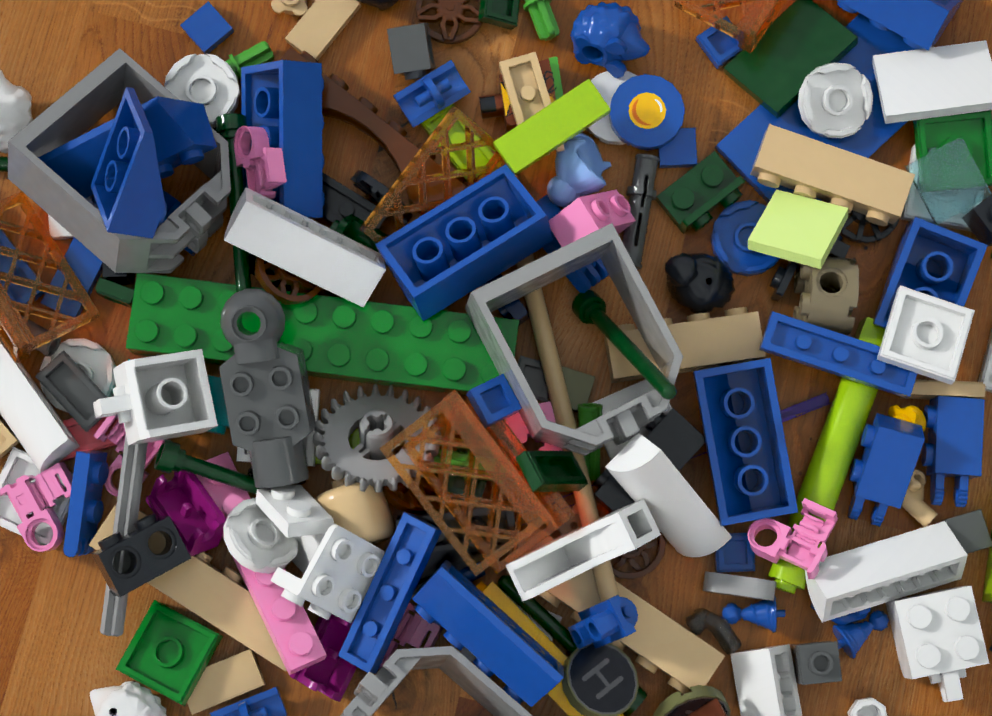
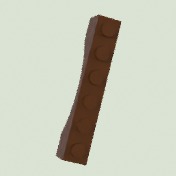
M291 47L280 59L319 63L308 52L302 51L299 54ZM322 72L324 80L322 115L355 126L370 136L387 152L398 168L406 187L409 204L414 210L424 215L467 188L463 184L466 179L451 166L444 169L434 161L436 155L422 143L415 146L405 138L407 132L393 120H389L386 123L376 115L378 109L370 101L362 96L357 100L347 92L349 86L341 78L333 73L328 77Z

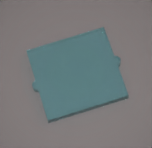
M962 136L938 149L936 147L930 148L927 155L905 166L907 172L915 174L913 183L936 225L958 213H968L969 207L992 195Z

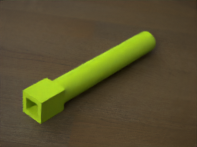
M864 318L859 323L854 338L881 346L885 329L874 325L873 318ZM843 377L841 378L796 499L798 512L791 513L787 526L791 527L792 533L794 531L792 529L793 525H799L804 517L801 514L804 498L834 511L879 389ZM808 513V514H810V515H812V516H814V517H816V518H819V519L823 520L824 522L826 521V520H824V519H822V518H820V517H817V516H815V515H813V514H811V513ZM779 559L777 564L772 563L768 577L777 582V589L790 594H795L797 588L805 590L806 578L804 569L783 559Z

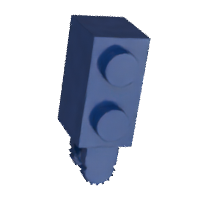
M937 396L930 399L929 405H925L923 414L926 418V428H928V443H924L922 446L921 463L922 466H927L926 475L931 476L930 502L932 505H942L945 477H954V504L956 507H965L968 500L969 479L982 476L985 399Z
M876 413L873 425L866 424L861 439V446L865 448L861 460L854 459L849 475V481H852L854 484V493L848 510V518L858 519L865 499L876 502L871 512V524L879 527L884 520L888 506L901 509L925 441L922 425Z

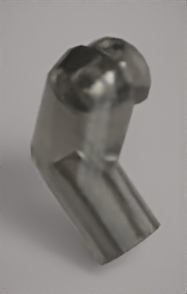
M697 608L694 610V614L686 618V624L695 635H700L707 628L726 654L734 653L741 647L742 642L723 617L705 608Z

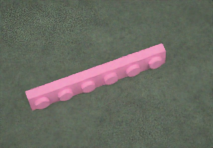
M228 452L205 460L237 471ZM196 475L226 519L228 514L243 500L251 499L247 491ZM233 557L288 674L291 675L325 660L327 654L304 607L282 597L281 594L284 588L271 582L275 572L270 574L254 572L242 566Z

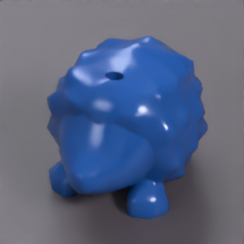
M600 2L595 6L588 5L573 22L570 34L573 42V53L581 64L592 63L605 67L615 78L623 77L627 70L626 65L622 61L644 57L648 54L650 47L642 38L638 17L633 14L629 6L621 7L616 2L609 4Z

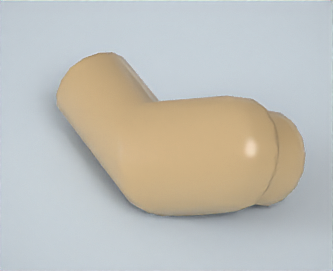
M914 469L902 507L923 527H926L938 514L923 501L926 477L922 471Z

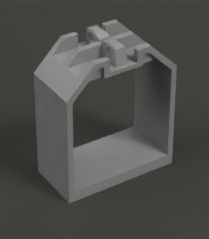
M119 48L8 141V179L115 273H172L184 262V257L179 254L184 248L188 247L197 254L207 245L208 237H211L223 226V213L227 209V197L231 192L228 141L212 127L217 148L204 153V159L194 163L211 180L201 186L171 213L156 229L153 238L107 232L100 211L38 158L86 132L121 102L126 87L135 89L141 104L157 96L179 100Z
M612 223L472 291L465 306V310L499 375L504 374L522 407L519 414L531 437L584 456L602 448L605 443L611 440L616 445L630 440L640 431L639 428L654 421L656 417L666 411L670 400L664 399L654 388V390L621 405L577 429L548 421L491 312L601 258L660 371L675 385L683 355Z
M453 646L396 649L376 675L368 672L353 692L356 697L340 715L373 716L411 670L439 668L493 716H533Z

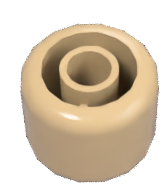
M345 478L331 482L333 489L325 491L315 498L326 512L332 516L334 524L343 527L371 544L387 540L395 532V524L383 490L376 493L374 487L369 485L365 492L360 491V482H354L349 486H345Z

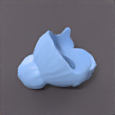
M579 133L564 143V151H556V176L548 182L547 195L553 204L563 208L567 207L578 197L599 192L606 186V182L601 175L611 167V162L603 161L597 144L584 133Z

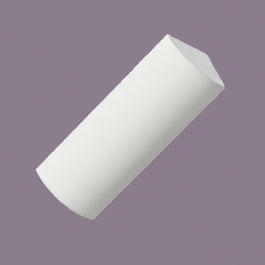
M245 187L234 208L224 236V241L363 308L386 271L385 261L379 252Z
M0 334V415L39 471L43 472L80 447V445Z
M640 433L605 466L635 502L642 499L645 500L659 531L681 555L692 558L703 557L717 551L732 538L724 526H720V521L664 452Z
M942 521L828 556L824 562L820 561L819 572L814 579H808L807 570H805V578L810 599L823 623L962 579L968 555L947 523Z
M790 644L730 653L741 716H802Z

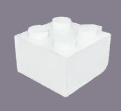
M202 349L125 361L113 368L116 387L113 388L114 396L98 399L96 402H93L96 418L118 415L119 424L124 423L128 446L200 434L218 426Z
M958 586L886 602L903 677L917 679L928 676L931 684L938 683L944 702L964 699L960 678L967 677L966 668L990 664L972 586Z

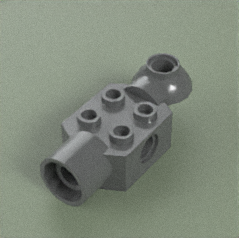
M247 288L234 293L225 302L221 311L220 326L225 339L234 347L235 352L232 357L219 367L232 444L249 451L255 487H281L309 479L303 438L309 435L316 427L303 349L288 343H278L285 330V314L281 304L268 292L261 289ZM245 312H253L259 317L261 321L259 331L250 332L245 329L242 324V317Z

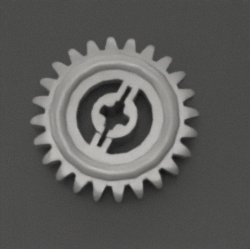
M375 383L369 397L363 392L362 386H358L356 400L352 399L345 390L343 393L344 406L338 404L336 399L332 398V413L323 408L321 410V420L316 421V433L313 435V444L316 446L315 456L322 460V469L332 471L331 476L334 480L345 478V486H349L354 482H360V491L365 492L369 485L374 487L376 493L382 492L383 486H388L391 491L397 490V483L399 482L409 486L412 484V476L416 478L423 477L425 475L424 468L432 467L434 465V457L439 454L440 448L438 443L441 440V432L437 429L438 419L433 417L430 420V406H426L424 411H420L421 398L419 396L415 398L414 402L408 404L407 389H404L402 395L395 399L392 385L389 386L385 396H381ZM359 427L360 444L352 449L349 444V438L354 430ZM402 432L405 438L404 446L399 453L385 459L394 450V437Z

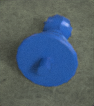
M776 597L774 601L761 600L743 609L734 603H729L722 609L723 620L729 624H735L742 618L744 621L747 620L757 626L764 627L772 633L776 632L777 617L786 616L785 610H777Z
M877 610L870 614L868 621L847 625H833L832 630L838 640V649L843 648L850 658L855 659L857 652L860 651L861 646L868 639L872 630L882 631L888 627V616L884 611Z

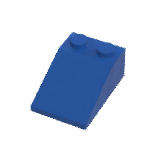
M126 87L90 187L107 232L153 238L158 224H162L165 220L167 205L164 200L153 132L135 89Z
M918 217L913 218L906 224L897 247L873 324L886 329L895 295L900 285L964 307L988 245Z

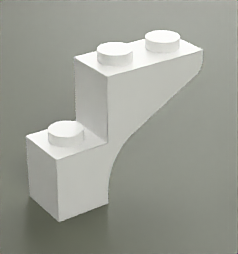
M642 499L617 509L584 527L559 536L505 566L523 602L608 560L635 550L657 538L661 533L645 500Z

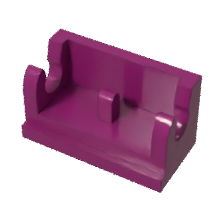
M180 470L179 473L174 472L173 479L167 482L163 474L160 475L154 483L151 494L145 500L153 513L158 518L170 516L191 557L217 547L224 533L223 526L226 517L197 476Z
M331 614L329 620L319 616L314 630L327 656L325 660L293 673L290 677L313 691L318 690L329 698L340 702L357 668L338 656L353 621L349 623Z

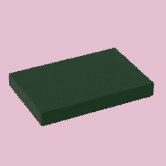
M796 0L724 67V72L763 107L779 118L798 100L799 90L805 77L816 67L828 63H838L858 44V37L812 0Z

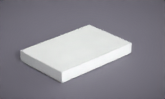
M986 40L931 47L929 50L916 49L873 55L872 65L885 124L992 110V61Z

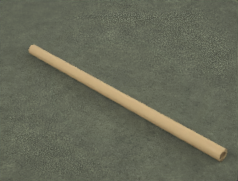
M531 254L516 264L517 269L535 261L534 255ZM539 288L524 297L555 421L557 424L577 429L542 288ZM572 452L588 482L580 491H573L581 526L584 527L600 519L584 455ZM608 560L593 567L592 570L600 602L619 595L611 561Z

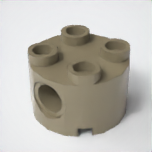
M827 257L821 269L801 264L800 271L796 270L794 277V293H800L799 306L794 307L793 318L849 335L853 329L856 317L848 316L851 315L853 308H857L859 297V267L855 265L857 260L853 258Z

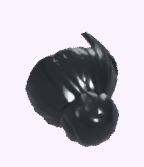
M681 253L669 258L665 263L666 285L672 298L689 308L691 312L695 314L707 313L712 311L714 307L723 308L731 300V295L735 291L734 279L729 268L717 256L703 253ZM707 278L710 280L708 285L706 284Z

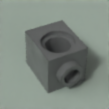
M428 23L387 29L394 74L404 73L405 80L422 78L427 75L426 69L435 67Z
M838 641L791 644L797 684L808 685L842 681Z

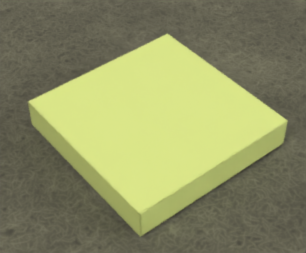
M776 189L748 238V250L821 269L848 219L849 208Z

